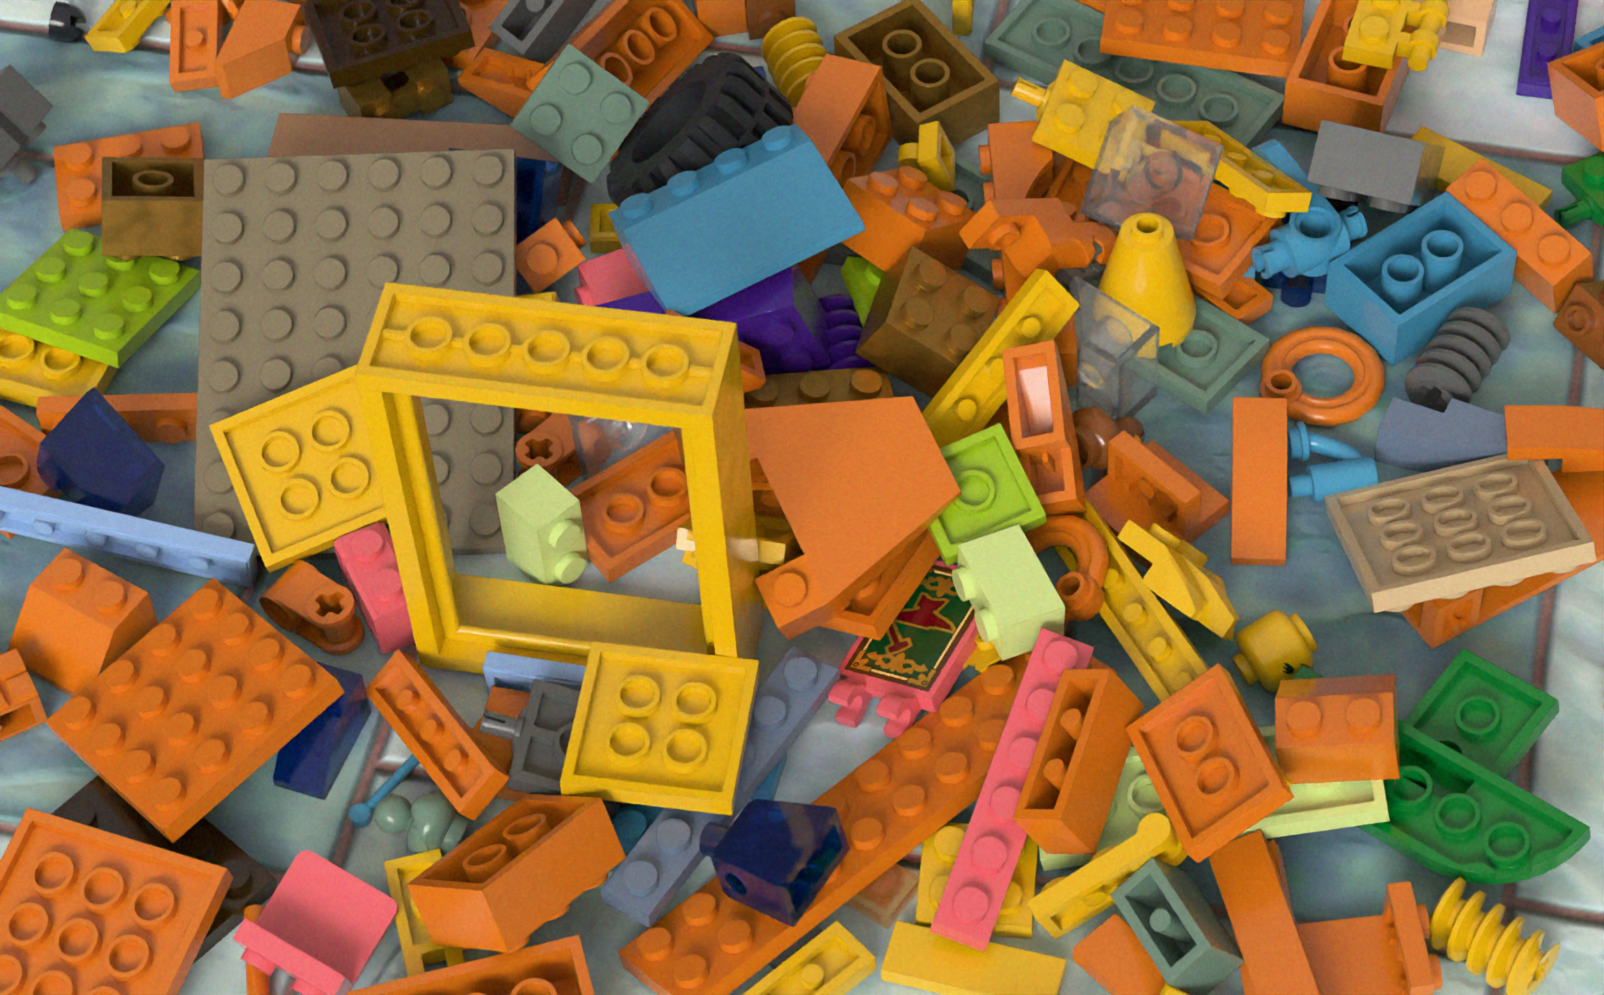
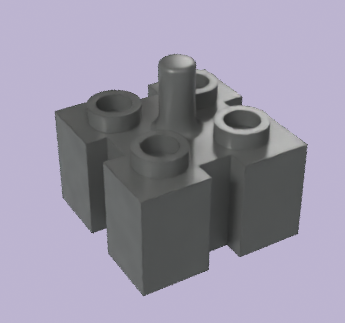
M11 65L0 70V180L11 172L24 185H29L38 176L39 172L17 150L21 147V143L27 147L42 134L46 128L42 120L52 109L53 105Z

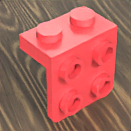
M304 850L295 857L256 923L244 918L232 939L245 949L240 959L269 976L272 975L275 968L280 969L295 978L290 988L301 995H346V992L351 991L395 919L398 913V905L393 898L316 853Z

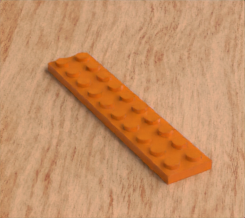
M1032 651L1004 661L1000 660L990 665L986 671L978 674L943 701L937 713L929 712L913 724L909 730L896 737L650 928L618 951L623 967L657 995H729L979 798ZM1091 656L1087 669H1112L1117 675L1116 670ZM769 839L838 846L850 849L840 864L839 858L834 852L830 851L822 858L827 850L825 847L768 841L759 850L760 853L768 854L764 851L768 848V845L781 843L782 845L788 844L787 846L797 847L795 850L793 847H790L796 857L797 855L800 856V849L805 847L808 849H803L804 851H813L817 854L818 858L814 856L815 861L809 855H805L802 858L803 861L809 860V862L804 863L800 858L795 860L789 858L790 855L787 854V849L783 850V854H781V849L784 847H772L770 853H775L768 855L812 866L809 868L763 855L765 863L780 883L781 874L807 871L812 876H825L833 872L795 927L781 923L728 897L727 890L760 845ZM757 853L755 860L758 871L767 888L780 893L776 894L737 882L729 892L730 895L740 899L739 895H734L736 894L734 890H737L738 885L751 889L747 890L744 887L740 890V893L746 897H749L748 894L752 892L754 893L751 894V897L757 896V893L759 895L763 894V892L766 894L770 893L774 898L767 904L763 903L764 908H762L761 903L768 900L766 899L767 897L752 900H758L757 903H752L750 900L745 901L744 898L740 900L778 917L794 901L795 895L808 877L782 883L785 888L783 890L765 867L760 855ZM755 874L738 881L747 882L759 878ZM760 880L747 883L764 888Z

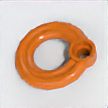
M1309 326L1290 331L1271 345L1261 362L1259 398H1287V417L1299 422L1303 421L1304 424L1310 426L1334 427L1356 421L1375 407L1385 389V367L1376 349L1359 335L1338 327ZM1329 354L1344 360L1350 365L1354 373V382L1349 390L1339 396L1331 398L1314 397L1302 392V386L1292 373V369L1296 362L1306 356Z
M1077 516L1046 517V524L1029 530L1024 534L1036 555L1052 546H1066L1074 551L1077 557L1076 572H1069L1063 575L1058 580L1055 589L1065 605L1064 624L1071 620L1076 622L1087 621L1100 611L1105 599L1102 587L1109 566L1106 540L1094 524Z

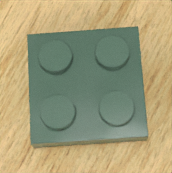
M566 43L509 126L584 180L593 184L650 102L572 45Z

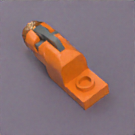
M1059 198L989 199L959 231L968 249H1004L1015 268L1024 277H1030L1035 269L1047 270L1054 278L1059 277L1069 286L1085 281L1090 282L1102 277L1119 230L1109 224L1072 221Z

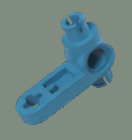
M1271 139L1251 149L1252 152L1312 192L1308 212H1286L1285 217L1289 220V223L1272 229L1269 233V243L1252 248L1251 257L1257 272L1261 271V277L1264 279H1268L1281 271L1289 278L1300 274L1309 277L1327 274L1328 263L1350 250V241L1367 235V223L1362 212L1358 213V208L1355 205H1351L1337 213L1324 196L1318 195L1319 189L1315 184L1307 182L1308 176L1277 140Z

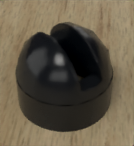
M56 1L49 20V38L61 41H74L81 37L84 30L76 27V23L87 22L84 12L73 4Z

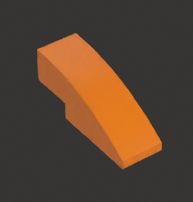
M1049 340L1002 350L1012 447L1046 513V517L1087 512L1077 438L1056 341Z
M1233 397L1231 416L1230 561L1231 564L1285 566L1287 398Z

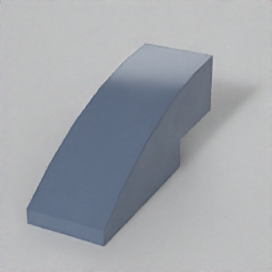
M1393 397L1378 427L1374 461L1425 473L1505 454L1504 415L1451 398L1445 412L1442 413ZM1544 459L1543 461L1548 466L1549 459Z

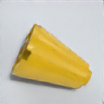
M1142 212L1127 218L1120 228L1093 298L1092 319L1101 330V337L1108 344L1127 353L1155 354L1157 353V347L1172 343L1173 348L1181 344L1193 330L1196 316V302L1172 224L1159 214Z

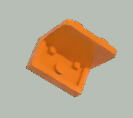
M1411 881L1387 884L1382 915L1297 925L1322 995H1433L1434 991L1442 989V972L1437 954L1428 955L1425 939L1430 936L1427 908L1424 903L1416 904Z

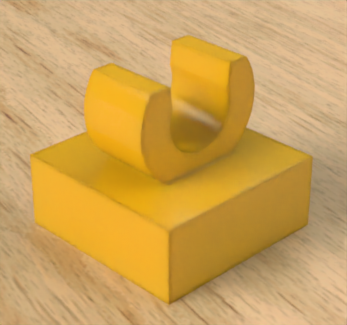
M939 121L919 125V142L906 143L898 149L899 166L908 165L922 171L928 177V182L941 191H954L955 150Z

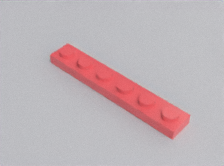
M1041 628L932 922L930 932L985 952L1027 837V833L1012 817L1063 669H1087L1094 650L1093 646Z

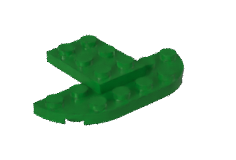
M1462 648L1404 721L1398 719L1400 779L1383 780L1390 821L1356 827L1422 866L1456 880L1461 877L1468 883H1514L1542 875L1560 866L1580 851L1591 839L1590 826L1506 780L1559 713L1558 699ZM1302 665L1293 679L1326 677Z

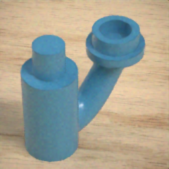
M1303 421L1295 422L1293 427H1287V455L1289 459L1299 458L1301 462L1308 461L1310 452L1336 461L1308 465L1306 467V474L1288 476L1287 489L1290 498L1309 495L1312 503L1325 501L1324 496L1378 484L1377 469L1372 457H1364L1356 448L1343 441L1307 431Z

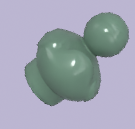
M441 789L417 797L412 805L403 796L396 794L388 795L379 801L374 812L375 821L384 832L390 833V835L407 832L408 847L414 854L440 848L441 854L445 856L459 845L470 822L469 818L461 815L455 809Z

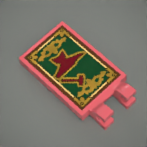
M936 560L880 641L862 636L857 637L838 667L840 669V680L833 685L827 694L830 702L841 705L835 715L838 724L857 728L873 696L882 698L876 707V711L879 716L889 718L883 731L885 737L892 739L909 730L921 709L937 713L962 672L964 664L977 645L974 639L979 633L975 623V610L969 600L963 602L960 599L953 583L952 571L957 569L958 565L951 564L946 566L944 562Z

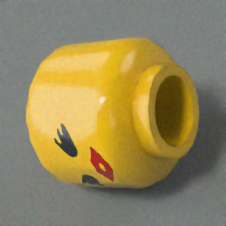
M1273 610L1237 632L1235 642L1240 653L1231 659L1248 686L1258 681L1265 690L1275 693L1278 690L1280 680H1293L1302 665L1312 670L1314 667L1312 654L1319 649L1310 631L1296 613L1288 616L1283 611Z

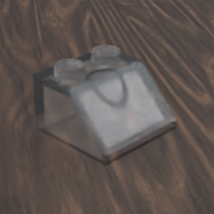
M1131 105L1109 122L1079 213L1119 231L1123 222L1134 214L1142 212L1156 213L1165 217L1172 224L1176 239L1190 241L1194 239L1224 146L1136 105Z
M1076 276L1070 282V295L1080 304L1072 315L1077 348V383L1074 387L1076 407L1080 409L1096 406L1110 415L1114 421L1124 416L1134 417L1157 394L1160 327Z

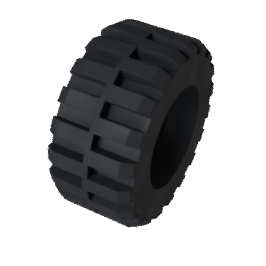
M720 52L718 55H711L705 58L703 63L695 64L681 79L678 78L669 86V89L653 102L644 117L637 121L629 137L624 139L619 147L620 152L612 160L609 167L611 172L607 174L606 187L611 201L620 207V204L630 196L639 193L648 194L667 185L669 179L678 173L696 171L713 163L715 158L726 150L733 148L742 149L761 140L764 133L772 128L792 125L794 116L790 101L740 55Z

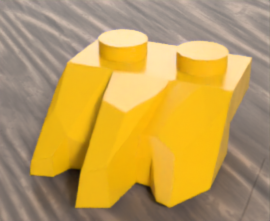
M1129 519L1117 538L1153 563L1141 580V583L1189 618L1197 620L1221 638L1229 639L1233 642L1234 626L1239 616L1228 599L1222 578L1204 566L1210 557L1187 541L1180 540L1155 522L1147 530Z

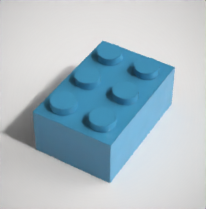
M1446 191L1328 263L1324 304L1394 367L1427 346L1434 339L1439 327L1444 325L1449 313L1456 308L1469 306L1484 310L1510 294L1517 252Z

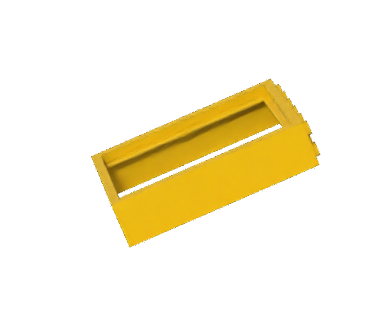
M385 282L355 371V378L420 666L484 674L483 664L487 651L586 666L592 641L755 660L764 623L762 595L754 580L760 577L737 323ZM420 396L681 428L692 529L687 530L686 539L694 541L701 605L457 574Z

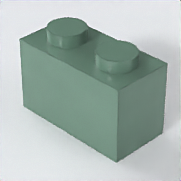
M1152 857L1110 894L1168 985L1194 995H1207L1245 962L1242 953L1188 872Z

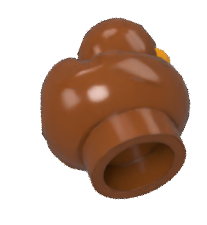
M1096 406L1083 407L1072 413L1082 470L1088 468L1106 470L1108 466V441L1123 430L1140 443L1144 440V428L1133 417L1124 416L1114 421L1110 415Z

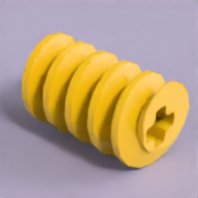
M791 17L782 20L768 31L761 45L763 60L767 64L768 71L773 77L776 88L790 101L791 108L796 107L804 93L805 83L809 74L816 72L826 53L829 54L823 46L822 38L817 33L816 25L811 19L806 17Z
M1459 877L1445 890L1430 914L1428 944L1437 950L1447 946L1446 952L1449 959L1457 963L1466 960L1467 971L1476 976L1486 972L1487 984L1496 989L1506 985V995H1530L1543 983L1557 959L1560 943L1555 944L1547 952L1542 951L1541 946L1545 932L1541 929H1537L1527 939L1522 938L1521 934L1525 924L1524 918L1517 916L1507 926H1504L1501 922L1506 906L1498 903L1487 913H1484L1481 910L1486 893L1478 890L1469 899H1463L1462 896L1467 881Z

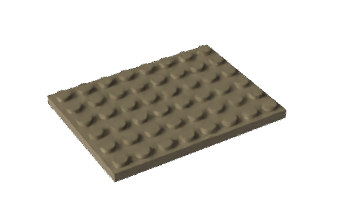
M515 149L204 159L193 530L255 544L257 562L263 561L209 425L358 364L385 282L516 297L517 156ZM420 396L452 554H506L495 493L516 479V408ZM386 524L385 526L391 536L389 524ZM333 546L302 560L338 558Z

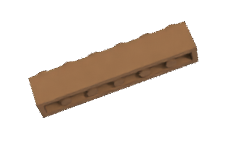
M279 113L267 156L289 157L515 149L517 156V203L567 206L574 173L509 125L453 121Z

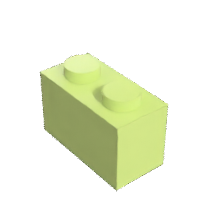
M535 464L495 493L507 559L533 583L561 587L564 584L574 582L580 577L584 569L589 566L580 501L540 465Z
M1019 524L958 545V567L952 571L956 592L963 602L970 601L975 610V623L982 640L985 643L992 641L1002 661L1032 651L1041 628L1064 636L1065 605Z

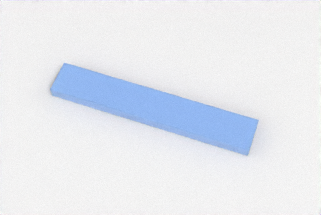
M0 486L1 531L205 578H215L218 581L244 587H253L258 574L255 544Z

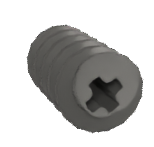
M1475 307L1456 308L1449 313L1444 325L1439 327L1434 339L1428 343L1425 352L1418 357L1415 366L1407 373L1404 381L1405 391L1411 403L1442 413L1445 412L1451 398L1470 403L1472 394L1479 390L1482 380L1489 375L1492 365L1498 362L1501 352L1506 350L1510 343L1509 330L1504 323L1493 314Z

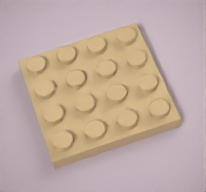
M1507 453L1324 496L1327 516L1374 613L1382 611L1400 612L1409 609L1413 604L1437 598L1456 599L1466 595L1471 590L1493 585L1511 586L1520 583L1527 577L1548 572L1567 573L1577 569L1579 565L1597 561L1592 537L1543 460L1507 461Z

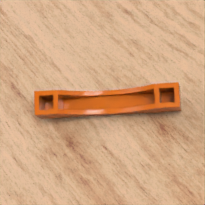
M1037 120L988 124V145H979L980 175H990L991 181L983 183L984 205L989 199L1045 198L1053 182V154L1051 149L1031 140ZM988 248L989 251H998L999 259H991L993 290L1003 291V298H1000L995 313L997 318L1029 277H1024L1015 268L1004 249L994 250L993 248ZM1071 316L1053 339L1058 346L1067 387H1075L1077 384V348L1073 316Z

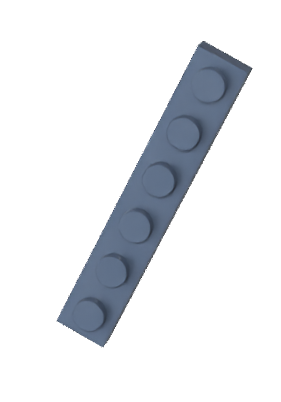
M792 645L756 691L733 815L664 808L626 856V859L622 861L600 889L602 902L650 928L827 700V694L833 685L840 680V669Z

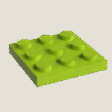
M71 227L0 293V328L119 369L201 287L200 270L158 256H142L135 260H121L114 256H102V237Z

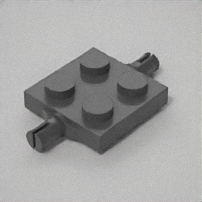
M534 679L527 705L520 712L518 718L489 711L485 708L479 732L512 740L510 745L512 762L508 774L510 779L506 782L505 787L529 794L565 796L561 795L560 779L580 691ZM602 800L608 815L615 817L620 802Z

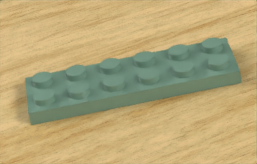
M1021 0L984 41V56L1047 85L1054 81L1057 71L1065 59L1155 101L1147 123L1148 131L1151 133L1162 134L1165 120L1209 121L1251 150L1258 145L1283 115V94L1232 71L1099 53L1105 14L1075 0Z

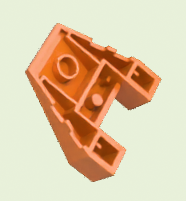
M913 396L745 409L751 481L764 474L766 475L804 553L794 560L754 579L777 628L789 641L835 618L851 604L850 600L872 578L875 580L888 567L887 563L909 542L912 543L962 492Z

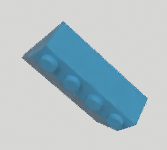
M796 123L790 126L784 125L772 128L764 133L761 140L742 149L733 148L719 154L713 163L696 171L678 173L669 179L667 185L648 194L639 193L630 196L620 204L619 208L608 213L630 266L665 312L670 309L686 317L866 230L862 219L812 140Z

